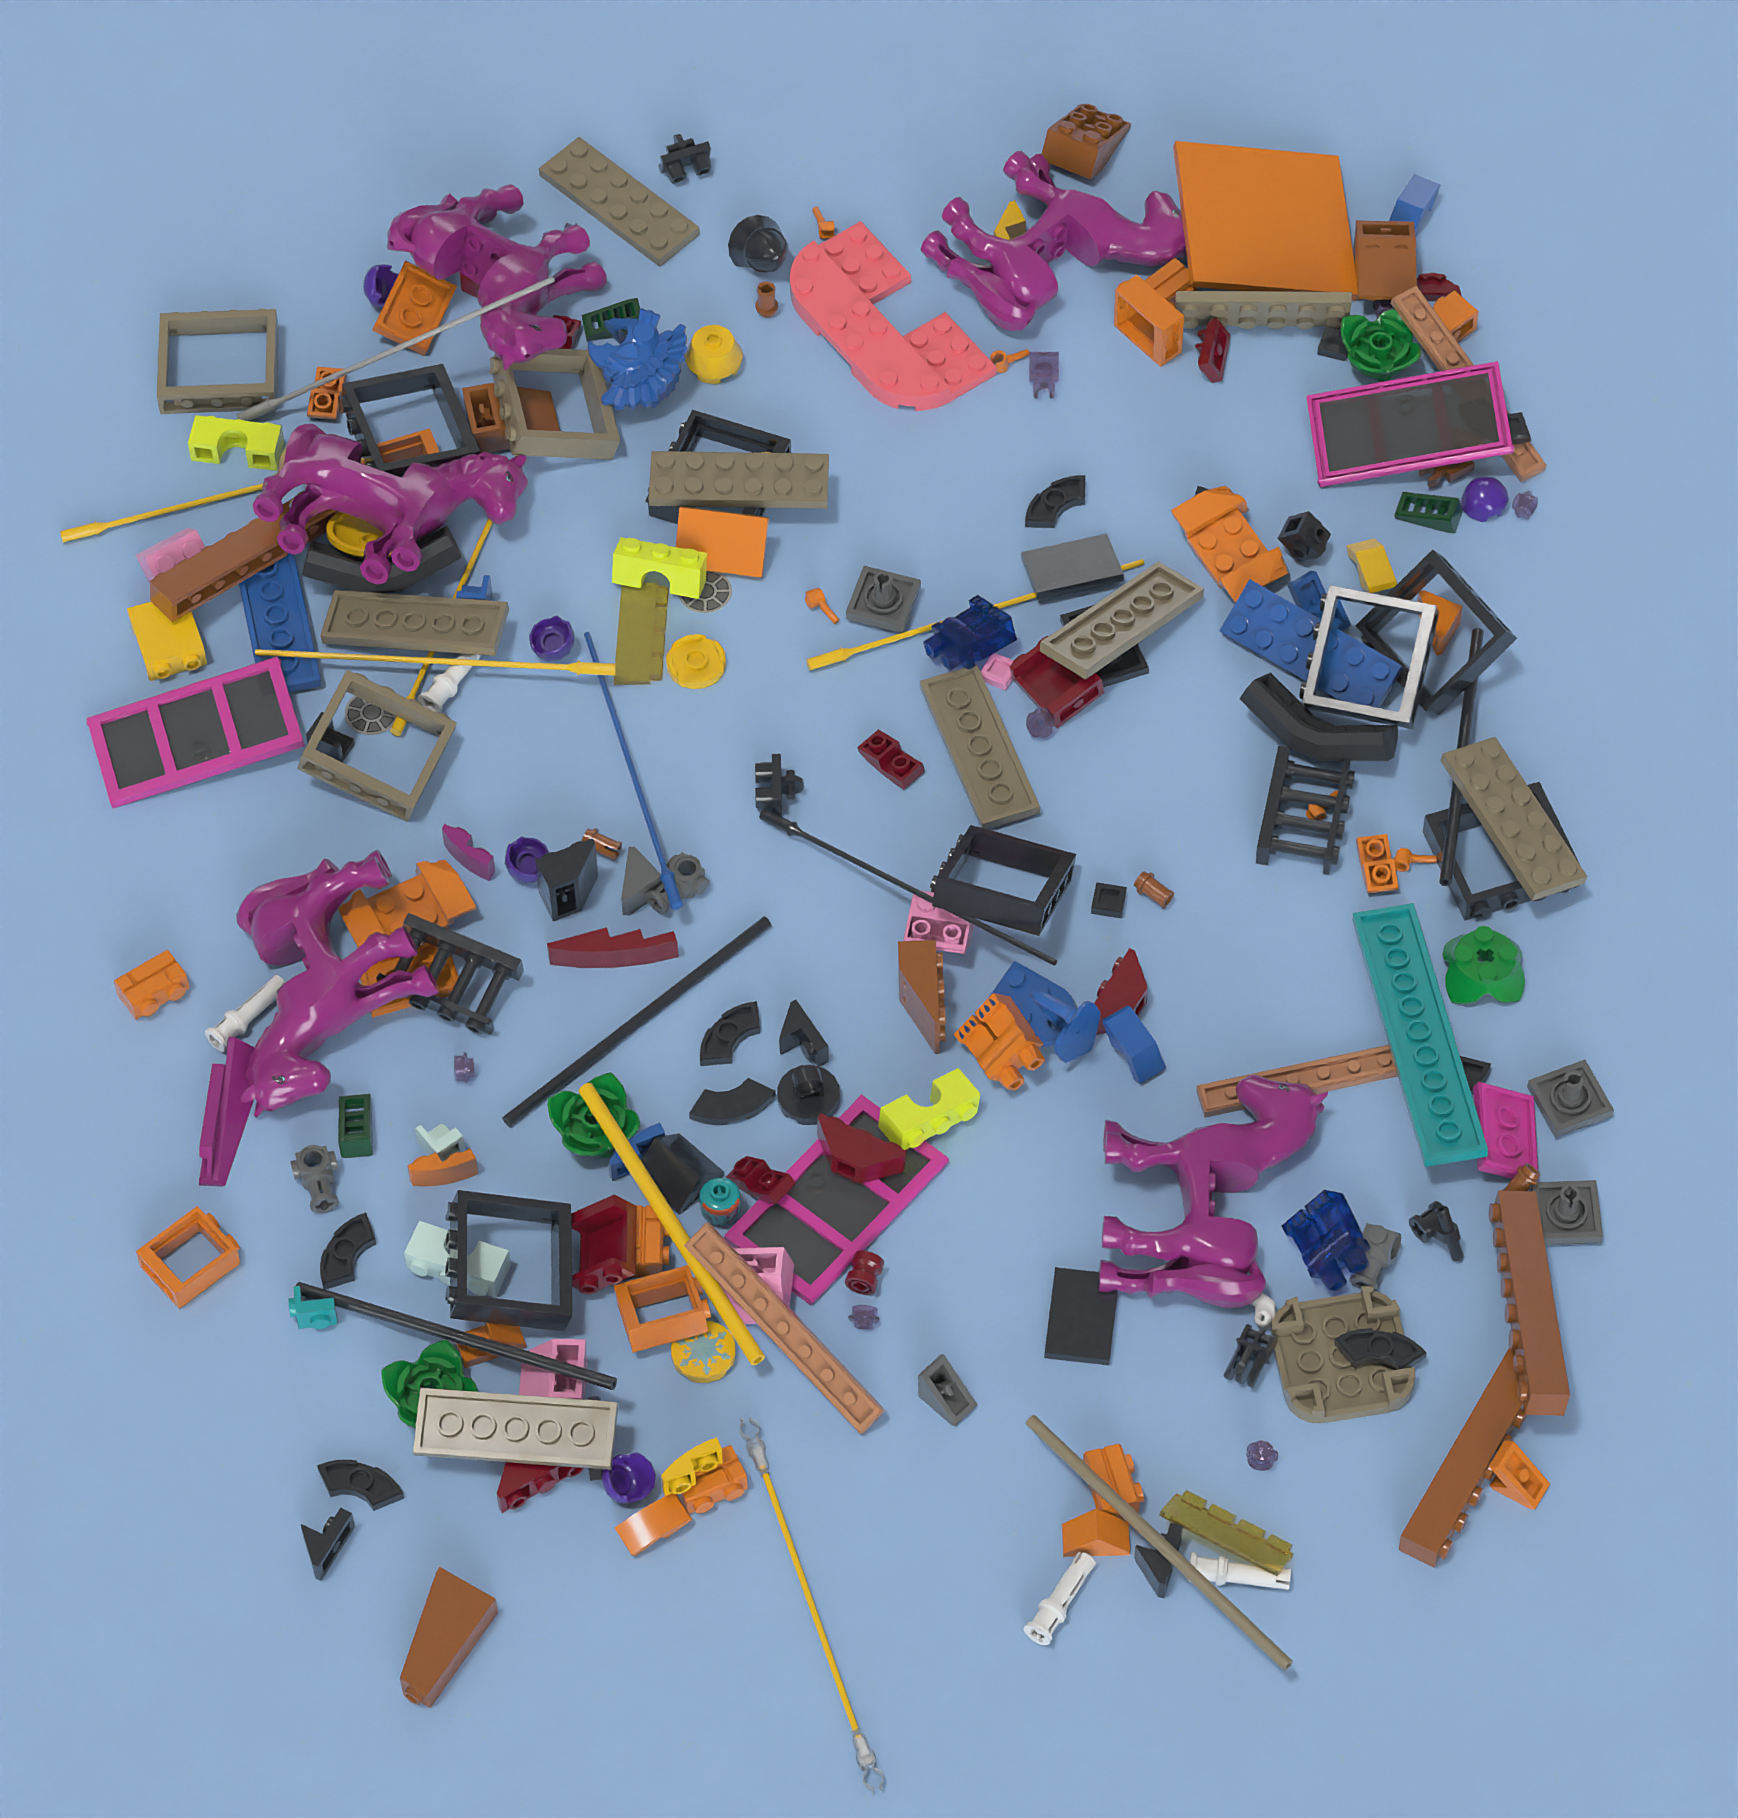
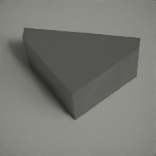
M630 846L628 848L621 897L623 915L627 916L647 904L646 893L649 890L654 891L663 883L660 881L661 874L635 847Z
M940 1354L918 1375V1397L952 1426H956L977 1406V1403L945 1355Z

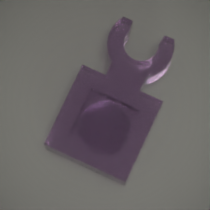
M1030 352L1029 382H1034L1033 397L1038 398L1039 390L1046 389L1049 391V398L1053 399L1055 395L1054 382H1058L1059 352Z

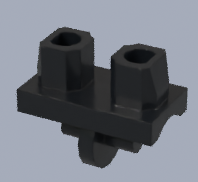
M680 133L673 136L674 144L666 146L668 154L660 156L661 164L658 165L661 174L666 173L672 184L686 179L685 166L692 164L696 175L699 176L709 173L711 170L709 157L711 147L709 141L695 145L693 138L683 140Z
M772 754V762L755 763V782L772 783L770 788H755L756 808L773 809L774 813L782 817V793L786 794L788 800H794L795 794L803 791L804 781L801 777L795 775L794 770H787L786 776L782 777L781 754Z

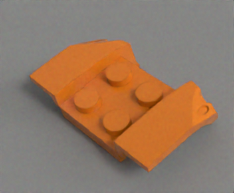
M1221 486L1199 493L1172 509L1171 513L1184 530L1187 543L1219 588H1225L1234 603H1236L1249 579L1266 587L1288 575L1289 570L1280 548L1276 547L1268 551L1242 515V513L1249 511L1246 500L1239 494H1234L1230 488Z
M438 860L432 863L428 861L416 863L415 872L417 876L367 899L361 889L357 890L352 894L348 902L343 903L338 908V911L359 948L368 936L375 932L391 935L395 929L403 926L408 913L449 929V925L454 923L455 918L475 910L476 905L453 867L446 860Z

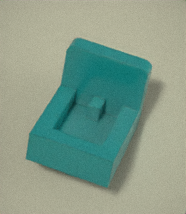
M293 1286L294 1298H288L289 1312L291 1318H297L299 1329H324L330 1325L338 1324L334 1298L303 1301L300 1286Z

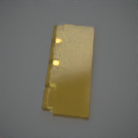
M643 583L641 588L621 586L614 685L650 684V681L662 680L665 649L664 633L666 632L667 623L666 608L668 607L669 588L667 586H658L657 583Z
M1188 1490L1182 1496L1176 1493L1160 1511L1159 1516L1166 1520L1182 1525L1184 1529L1275 1576L1280 1574L1294 1555L1290 1552L1293 1544L1273 1534L1267 1540L1264 1539L1266 1530L1244 1519H1241L1238 1525L1234 1522L1237 1517L1235 1514L1215 1504H1212L1209 1510L1206 1509L1207 1500Z

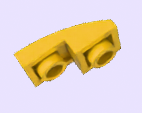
M717 1437L687 1451L661 1475L665 1496L671 1493L681 1494L688 1491L691 1486L696 1485L695 1472H707L717 1467L718 1464L723 1463L722 1448Z

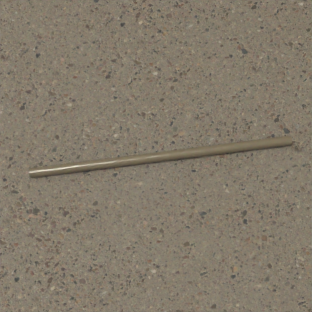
M1036 1415L1028 1418L1025 1424L1282 1670L1286 1671L1292 1665L1293 1660Z

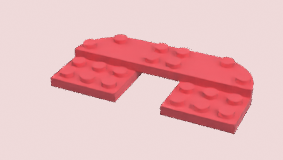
M861 221L819 245L813 240L798 253L791 266L790 296L793 307L817 336L822 334L851 365L852 375L878 401L897 409L899 405L915 406V411L930 410L951 402L997 375V367L946 312L902 336L873 305L910 284L911 274Z

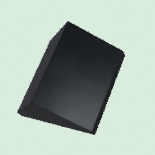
M680 1133L655 1137L641 1160L671 1209L678 1215L699 1198L700 1190L705 1183L725 1175L720 1167Z

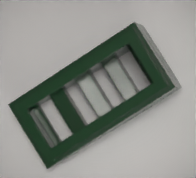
M638 298L624 300L581 315L586 341L613 337L604 326L605 320L627 317L638 319L640 311ZM597 322L599 328L593 329L592 323ZM621 329L624 335H627V331L625 329Z
M1402 492L1394 516L1398 520L1455 534L1462 516V507L1459 498ZM1410 504H1415L1413 511H1408ZM1422 507H1426L1424 513L1421 512Z
M371 1094L339 1096L338 1144L342 1158L364 1157L373 1154ZM364 1108V1110L347 1112L348 1109Z

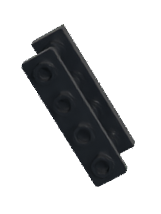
M1278 746L1257 844L1256 864L1268 866L1270 854L1276 855V852L1322 859L1324 860L1323 874L1329 875L1331 864L1337 865L1340 847L1335 846L1336 839L1342 840L1345 821H1340L1341 813L1347 814L1350 796L1345 795L1346 789H1352L1355 771L1350 770L1351 759H1344L1342 772L1303 766L1289 760L1290 748ZM1292 776L1337 783L1339 784L1337 797L1289 789V786L1285 785L1286 778L1292 779ZM1287 801L1331 808L1334 809L1332 822L1286 815L1284 811H1280L1281 803L1287 804ZM1283 826L1329 834L1327 848L1279 840V836H1274L1275 829H1281Z
M408 913L403 926L411 935L417 950L425 942L436 947L437 953L429 967L435 981H437L449 956L452 957L455 954L464 958L466 962L447 1000L435 995L425 997L414 994L405 997L410 999L409 1004L419 1010L425 1011L426 1008L433 1010L445 1021L454 1022V1020L464 1023L466 1024L465 1027L474 1033L482 1034L486 1032L492 1034L494 1025L492 1019L487 1016L504 981L509 980V978L517 981L520 980L524 971L522 960ZM415 956L408 959L400 957L393 972L398 970L407 972ZM484 966L491 969L494 975L476 1012L459 1006V1003L476 969ZM378 973L376 977L377 982L387 977V975Z

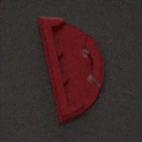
M1432 272L1418 275L1417 287L1427 301L1436 302L1440 297H1446L1454 290L1462 296L1460 287L1447 280V276L1444 274Z

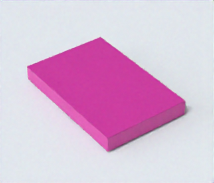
M1478 1082L1473 1086L1474 1104L1488 1147V1156L1477 1158V1170L1513 1179L1518 1173L1517 1168L1525 1163L1532 1165L1538 1170L1534 1096Z

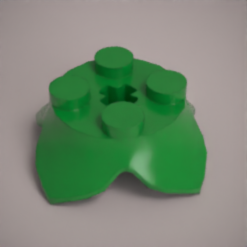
M1395 309L1381 313L1373 322L1362 315L1343 316L1341 337L1348 352L1347 358L1351 366L1364 375L1376 378L1381 382L1389 381L1392 376L1397 375L1420 358V346L1417 343H1412L1413 333Z
M1479 926L1475 931L1453 938L1445 944L1442 956L1444 961L1449 963L1445 976V987L1451 1003H1473L1485 994H1490L1497 1001L1504 1003L1520 1001L1523 995L1525 977L1520 964L1522 951L1513 940L1493 931L1488 926Z
M612 1072L594 1077L588 1083L593 1084L624 1135L629 1140L639 1130L640 1120L635 1110L627 1108L626 1092L623 1085ZM569 1090L560 1091L548 1098L549 1118L553 1126L561 1134L562 1144L567 1150L581 1156H599L601 1158H608L614 1153L615 1149L600 1125L594 1124L597 1120L580 1093L576 1094Z
M446 1339L426 1347L416 1362L411 1363L399 1360L381 1369V1378L386 1395L397 1407L399 1419L412 1428H416L420 1388L478 1392L476 1383L471 1378H466L463 1374V1362L460 1354Z

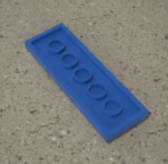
M288 553L287 556L275 561L270 566L239 583L255 663L277 657L255 655V649L315 652L295 556ZM278 656V659L281 660V668L289 692L322 686L316 658ZM270 674L258 677L262 697L276 695Z
M1249 579L1219 631L1307 681L1309 670L1306 669L1307 657L1309 652H1314L1316 641L1313 640L1314 627L1317 622L1321 623V619ZM1332 626L1318 688L1340 701L1380 708L1404 667Z

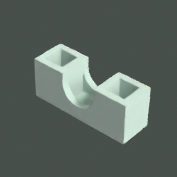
M419 1221L404 1252L406 1266L416 1275H429L438 1278L441 1282L450 1286V1277L445 1276L446 1261L450 1257L448 1254L450 1249L445 1248L448 1230ZM478 1241L475 1250L467 1256V1288L476 1295H489L496 1298L511 1267L509 1250Z

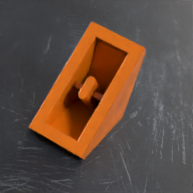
M1421 590L1418 593L1417 602L1436 605L1440 612L1432 647L1436 656L1442 655L1460 625L1463 606L1428 591Z
M1093 1509L1062 1523L1063 1557H1075L1078 1552H1084L1090 1556L1130 1555L1129 1523L1099 1509Z

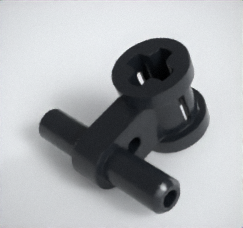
M1434 1201L1428 1206L1427 1211L1421 1215H1414L1409 1218V1226L1420 1241L1426 1243L1434 1237L1447 1245L1453 1261L1463 1259L1464 1254L1459 1242L1461 1235L1457 1224L1452 1221L1447 1206Z

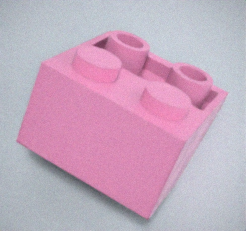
M186 528L135 556L150 583L156 575L170 570L182 560L189 559L201 552L205 546L197 530Z
M922 891L932 897L934 895L933 892ZM913 894L903 941L936 940V950L965 954L971 942L974 925L944 909L933 907L932 903Z
M734 1248L785 1304L790 1307L794 1263L785 1248ZM722 1287L744 1324H757Z
M551 1339L528 1350L587 1369L588 1356L585 1339ZM521 1363L519 1395L585 1400L586 1382Z

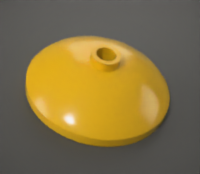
M343 512L335 514L327 524V538L329 542L339 551L360 559H365L363 556L365 545L384 534L366 521Z

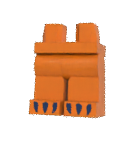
M993 993L975 1011L977 1016L971 1015L953 1035L961 1044H965L989 1080L999 1081L1006 1089L1015 1091L1025 1080L1018 1071L1023 1065L1027 1070L1033 1071L1045 1062L1039 1049L1044 1043L1039 1037H1036L1035 1032L1010 996Z

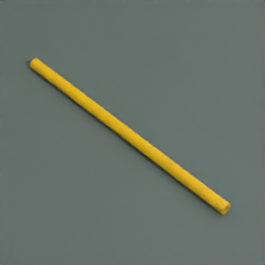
M586 1083L582 1085L578 1090L581 1097L751 1365L759 1364L765 1358L762 1350L720 1284L685 1248L684 1245L690 1239L689 1235L593 1084Z

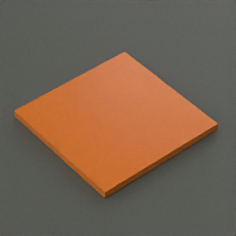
M1175 141L1173 152L1191 287L1265 292H1352V300H1357L1356 270L1338 155Z

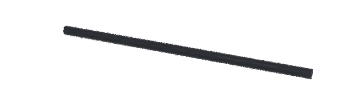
M1480 628L1472 630L1468 661L1482 648L1484 631ZM1478 677L1464 690L1457 749L1470 745ZM1453 780L1439 880L1442 886H1450L1452 884L1463 799L1462 793Z
M763 916L502 1117L504 1123L511 1127L770 928L772 925L769 919Z
M298 1282L296 1286H300L302 1296L310 1299L334 1298L335 1306L609 1390H614L617 1384L616 1377L306 1283Z

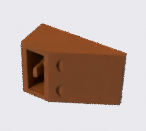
M1080 104L1048 128L1042 155L1048 163L1091 180L1103 170L1130 129L1131 123L1124 121L1117 114H1107L1099 111L1094 105Z
M1356 220L1353 251L1358 299L1370 301L1378 299L1392 300L1393 297L1417 286L1414 222Z
M494 383L462 388L466 418L480 449V454L510 449L509 440H505L504 420L500 419L499 398L494 395ZM517 387L527 430L560 431L551 391Z
M936 940L898 941L899 1000L933 1052L940 1054V1041H946L943 952H936Z

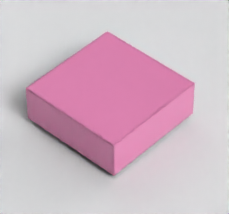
M992 652L980 671L985 683L1006 691L1013 680L1009 667L1014 660Z

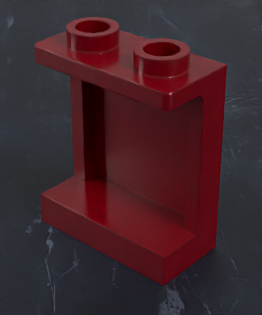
M1045 636L1029 652L1019 655L1009 668L1013 681L1056 728H1059L1105 692L1102 680L1096 673L1084 679L1040 652V642L1048 637Z
M614 1194L571 1213L572 1229L580 1233V1268L578 1273L572 1275V1287L578 1289L583 1294H594L600 1289L612 1284H618L622 1280L636 1274V1205Z

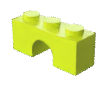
M195 415L188 440L191 461L220 464L222 455L226 450L240 447L246 451L248 468L277 471L284 447L282 425Z
M620 537L613 552L612 583L641 588L647 573L656 571L668 578L670 594L699 599L706 583L708 553L699 552L694 549L672 547L663 543L656 544L640 541L635 538Z
M957 1068L933 1080L930 1101L933 1103V1106H919L906 1094L881 1107L878 1127L890 1142L898 1144L902 1149L916 1148L933 1135L943 1134L951 1126L962 1120L968 1121L973 1118L978 1112L980 1092L963 1072Z

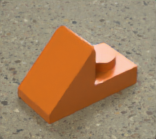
M484 1322L485 1325L465 1331L520 1349L527 1348L519 1326ZM456 1343L465 1368L501 1357Z
M1504 1441L1489 1465L1496 1474L1490 1487L1529 1509L1537 1507L1550 1485L1549 1481L1514 1441Z

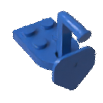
M1014 961L990 996L993 993L1010 996L1035 1032L1036 1037H1039L1044 1043L1041 1047L1054 1046L1055 1054L1064 1063L1089 1053L1095 1043L1101 1015L1097 1006L1090 1001H1085L1077 1007L1075 1000L1064 988Z

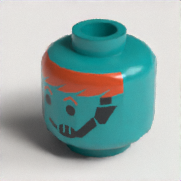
M714 1178L705 1183L699 1195L702 1216L714 1225H726L737 1219L741 1212V1193L738 1186L727 1178Z

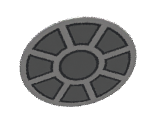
M707 571L706 583L699 599L680 595L679 598L685 607L694 612L711 613L723 608L729 602L732 587L729 580L722 573Z
M356 696L349 700L345 708V719L348 725L356 732L366 735H375L387 731L392 727L396 715Z

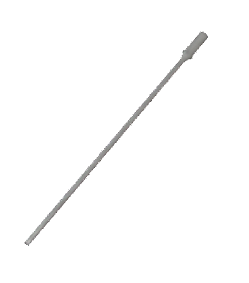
M553 276L281 398H267V401L237 413V419L251 421L271 411L275 412L279 405L549 285L555 282Z

